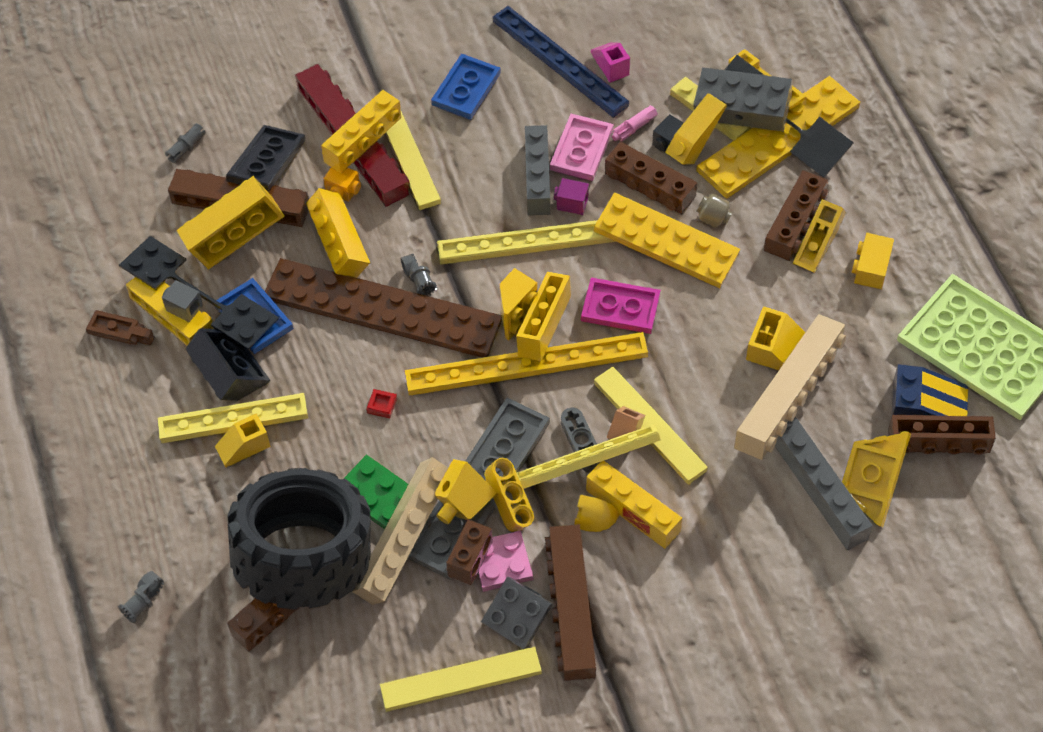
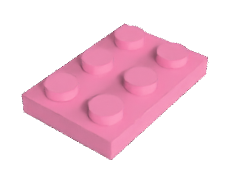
M570 114L551 160L550 170L593 181L613 132V124Z

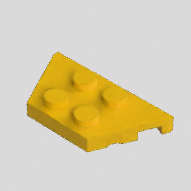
M906 431L891 436L875 437L871 440L855 441L843 476L842 483L858 506L880 527H884L911 436Z

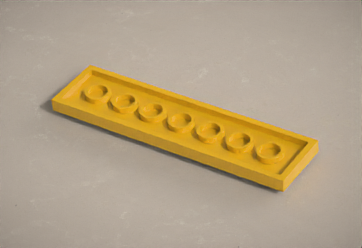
M828 76L803 93L806 95V99L791 110H788L787 118L802 130L809 129L819 117L831 126H834L860 107V101L831 76ZM787 123L785 124L784 132L752 128L698 164L696 171L721 195L728 199L792 155L790 151L800 140L801 134Z

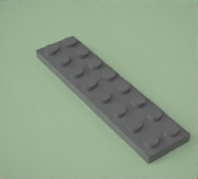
M506 398L465 461L484 479L487 467L499 458L510 460L516 473L519 472L548 427L550 418ZM495 468L496 473L503 477V472L499 468ZM492 498L469 520L485 525L497 507L494 499ZM439 501L427 519L408 559L450 580L451 577H448L446 562L467 520L455 516L449 524L443 523L436 516L443 507V504Z

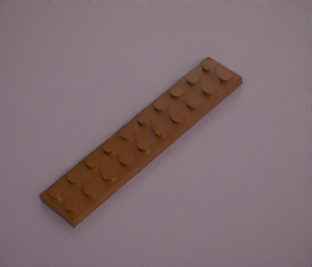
M283 258L279 259L265 289L266 294L276 304L481 358L489 356L502 322V315L348 275L335 274L333 271Z

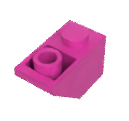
M610 42L590 50V53L610 83L630 75V57L621 43Z

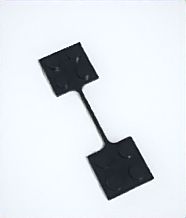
M736 55L724 69L764 75L739 55ZM821 117L807 130H802L788 118L786 119V123L801 134L800 140L790 152L823 178L826 177L854 144L853 141Z
M149 236L119 264V267L155 290L165 280L172 278L199 291L201 298L222 310V313L211 323V326L248 350L279 320V317L243 294L232 304L223 305L180 278L175 272L187 259L152 236Z

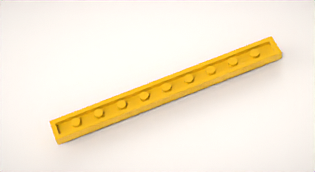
M641 332L548 347L542 361L518 357V352L409 369L405 370V376L410 396L647 358L648 350L644 333Z

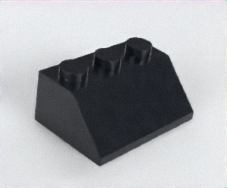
M200 328L185 349L190 355L192 362L197 365L204 379L208 381L215 391V395L220 400L239 401L271 381L248 349L217 329Z

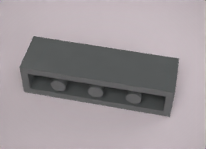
M547 125L525 126L527 215H550Z

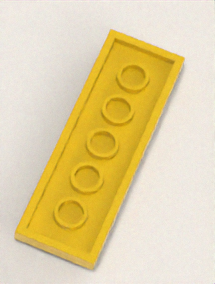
M615 192L594 225L593 230L598 234L719 289L740 253V248Z

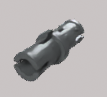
M195 123L186 134L180 135L177 138V142L165 152V155L169 156L168 159L176 163L188 150L191 151L194 148L193 145L206 134V131L202 130L203 127Z

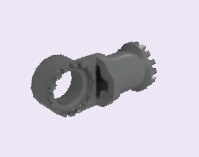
M413 253L400 258L405 275L407 277L410 276L411 281L415 282L417 286V294L432 295L431 292L434 293L437 290V285L429 276V268L418 266Z
M153 571L146 573L139 580L137 589L134 591L135 594L124 605L120 604L118 606L119 611L124 616L127 615L126 618L130 622L135 623L137 621L136 618L146 608L153 606L150 599L157 595V591H161L159 588H163L164 580Z

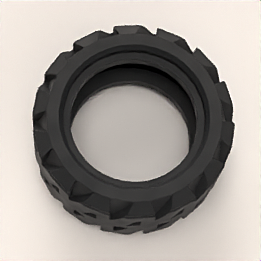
M290 468L286 471H275L261 476L254 484L249 483L238 493L237 501L232 502L228 513L230 567L233 569L234 578L243 589L249 588L252 597L265 604L268 602L277 604L279 608L298 609L299 607H309L311 609L328 605L333 599L340 600L352 592L357 583H361L369 568V560L371 559L370 508L365 497L360 495L357 487L348 480L339 479L336 474L319 469ZM296 526L320 528L335 536L326 544L309 549H286L274 546L264 540L278 530Z

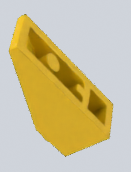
M707 93L676 132L665 153L681 164H695L727 105Z
M823 199L821 200L793 264L815 273L846 215L844 208Z

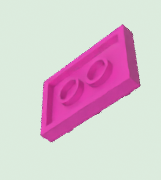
M591 277L581 314V321L651 334L661 290Z

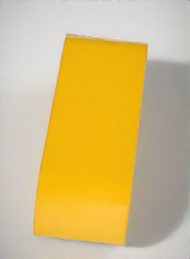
M506 458L495 460L485 470V479L497 491L493 499L507 530L510 532L522 531L531 525L534 520L532 508L512 462ZM495 468H499L503 472V477L496 473ZM505 491L512 494L513 500L507 498ZM515 514L521 516L522 524L517 522Z

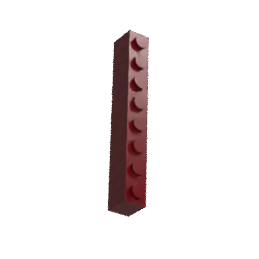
M319 64L295 74L297 89L331 135L356 114L350 100L343 97L340 87L332 83L328 71H323ZM376 141L353 162L354 166L385 207L409 196L408 186L410 181L405 173L401 174L394 158H389L382 143Z

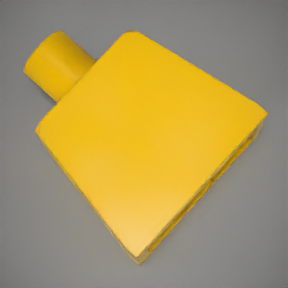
M453 459L435 491V497L443 504V507L436 516L445 524H449L455 516L469 520L496 495L497 491L468 462Z

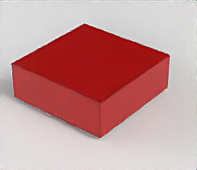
M373 389L366 408L367 414L390 419L397 401V394Z

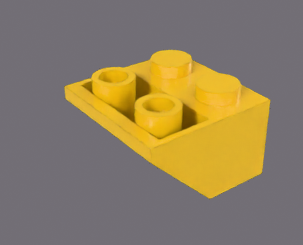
M515 268L500 283L501 313L505 339L508 341L514 335H517L535 296L538 295L537 282Z
M763 306L748 343L746 360L780 370L806 332L788 314Z

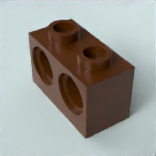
M467 520L446 562L448 577L472 586L493 543L492 528Z

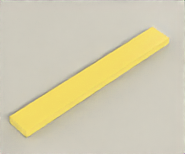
M596 220L437 241L441 265L616 241L593 231Z

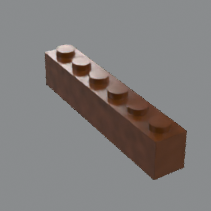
M176 169L169 185L168 193L172 204L204 210L240 185L227 182L226 177L216 176L211 173L204 174L192 170ZM273 185L268 193L273 197L284 215L276 223L303 227L308 213L306 202L309 200L308 192Z
M580 524L549 527V537H545L546 552H551L552 559L547 560L548 576L553 575L554 583H550L549 587L550 598L556 599V607H552L553 623H558L559 631H554L555 646L561 647V656H557L558 672H563L564 681L596 678V662Z

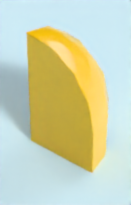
M580 495L577 506L579 510L574 525L580 524V530L604 531L616 523L619 512L606 501Z

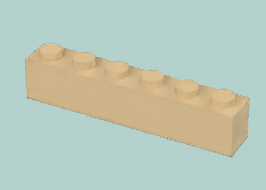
M433 457L420 462L371 554L366 575L361 583L356 584L355 589L352 591L370 604L375 605L385 602L438 500L435 497V491L448 469L447 466Z

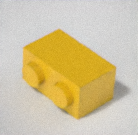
M866 233L864 242L859 241L856 254L861 255L860 260L855 259L852 273L856 274L855 284L882 290L893 247V238Z

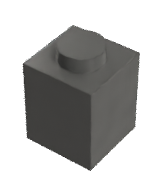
M177 280L170 287L166 288L162 296L166 311L187 322H190L203 306L200 292Z

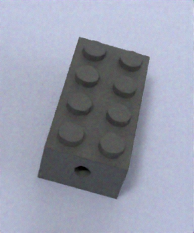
M702 67L693 104L694 110L709 93L727 105L718 123L784 132L792 96V79Z

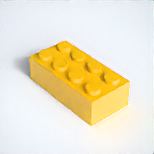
M252 176L233 191L225 194L216 203L205 208L203 212L192 220L187 221L176 231L188 251L209 270L279 221L284 215L273 197Z

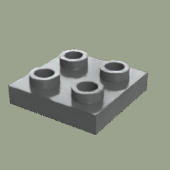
M507 577L481 622L522 649H527L553 604L542 598L533 589L520 584L511 577Z

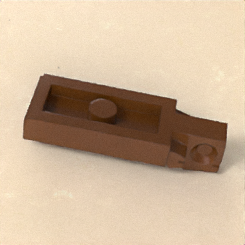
M95 310L85 329L89 335L130 345H137L138 342L152 345L155 338L152 330L146 329L136 319Z

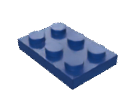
M461 53L432 97V106L471 120L501 74V68Z
M251 278L216 300L223 305H230L243 294L279 317V320L250 348L254 354L294 329L292 322L254 278ZM215 307L217 311L221 314L222 310Z

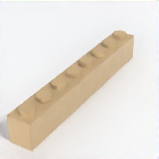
M818 314L738 428L734 449L760 460L764 458L767 452L771 453L773 451L777 437H782L785 433L787 422L794 420L798 406L802 407L804 405L808 391L812 392L816 386L818 376L822 377L824 375L827 363H832L836 356L837 348L841 349L846 340V335L843 334L845 324Z

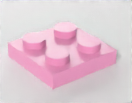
M521 531L492 537L493 543L478 571L483 592L501 588L507 577H511L519 583L532 581L533 574Z

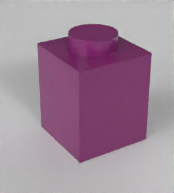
M562 178L560 186L555 187L553 200L557 201V210L584 215L589 198V183Z

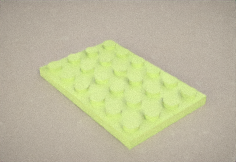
M954 274L945 281L897 337L898 342L961 383L966 384L969 388L1018 420L1024 417L1043 393V330Z

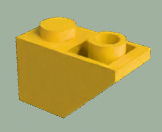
M257 413L234 423L215 445V449L225 468L271 447L267 432Z

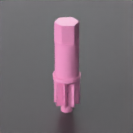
M650 105L629 120L624 121V123L613 129L612 139L622 142L630 135H633L638 129L658 115L656 109Z

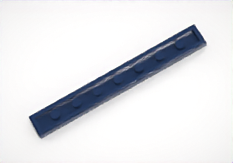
M506 6L492 16V20L497 26L611 117L614 118L629 106V100L510 6Z

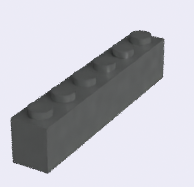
M795 416L792 422H787V428L783 436L777 437L775 447L846 550H849L869 540L873 525Z

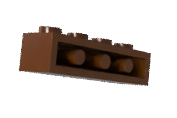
M621 141L605 159V174L610 178L626 184L630 189L637 190L649 199L665 205L671 211L682 214L696 197V181Z
M802 170L765 238V252L790 261L794 253L797 254L802 244L801 239L806 235L821 200L826 201L830 190H827V179Z
M892 415L888 427V436L901 434L904 431L911 434L905 454L910 452H923L924 454L945 452L952 455L960 453L983 455L991 452L996 439L993 416Z
M254 598L229 620L227 625L232 637L250 652L298 609L279 608L277 604L271 602L265 604Z

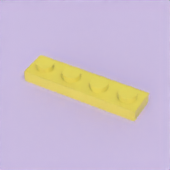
M684 77L670 89V95L694 111L693 104L698 85ZM717 123L715 126L716 129L733 141L752 128Z

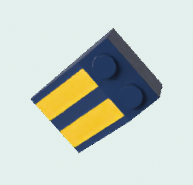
M897 365L893 380L892 415L967 416L968 386L924 367Z

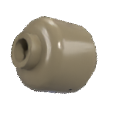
M710 194L708 197L704 196L696 210L699 213V220L714 228H718L722 223L726 225L732 215V212L729 211L730 203L715 194Z

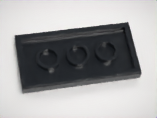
M263 125L226 174V181L241 185L242 182L254 176L269 192L305 142V135Z

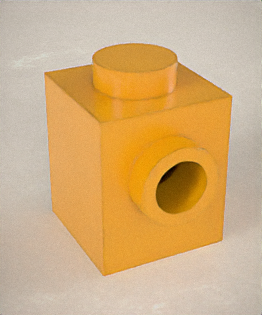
M331 167L323 178L325 190L340 193L342 199L348 202L354 195L358 194L361 188L359 173L350 168H346L340 174Z

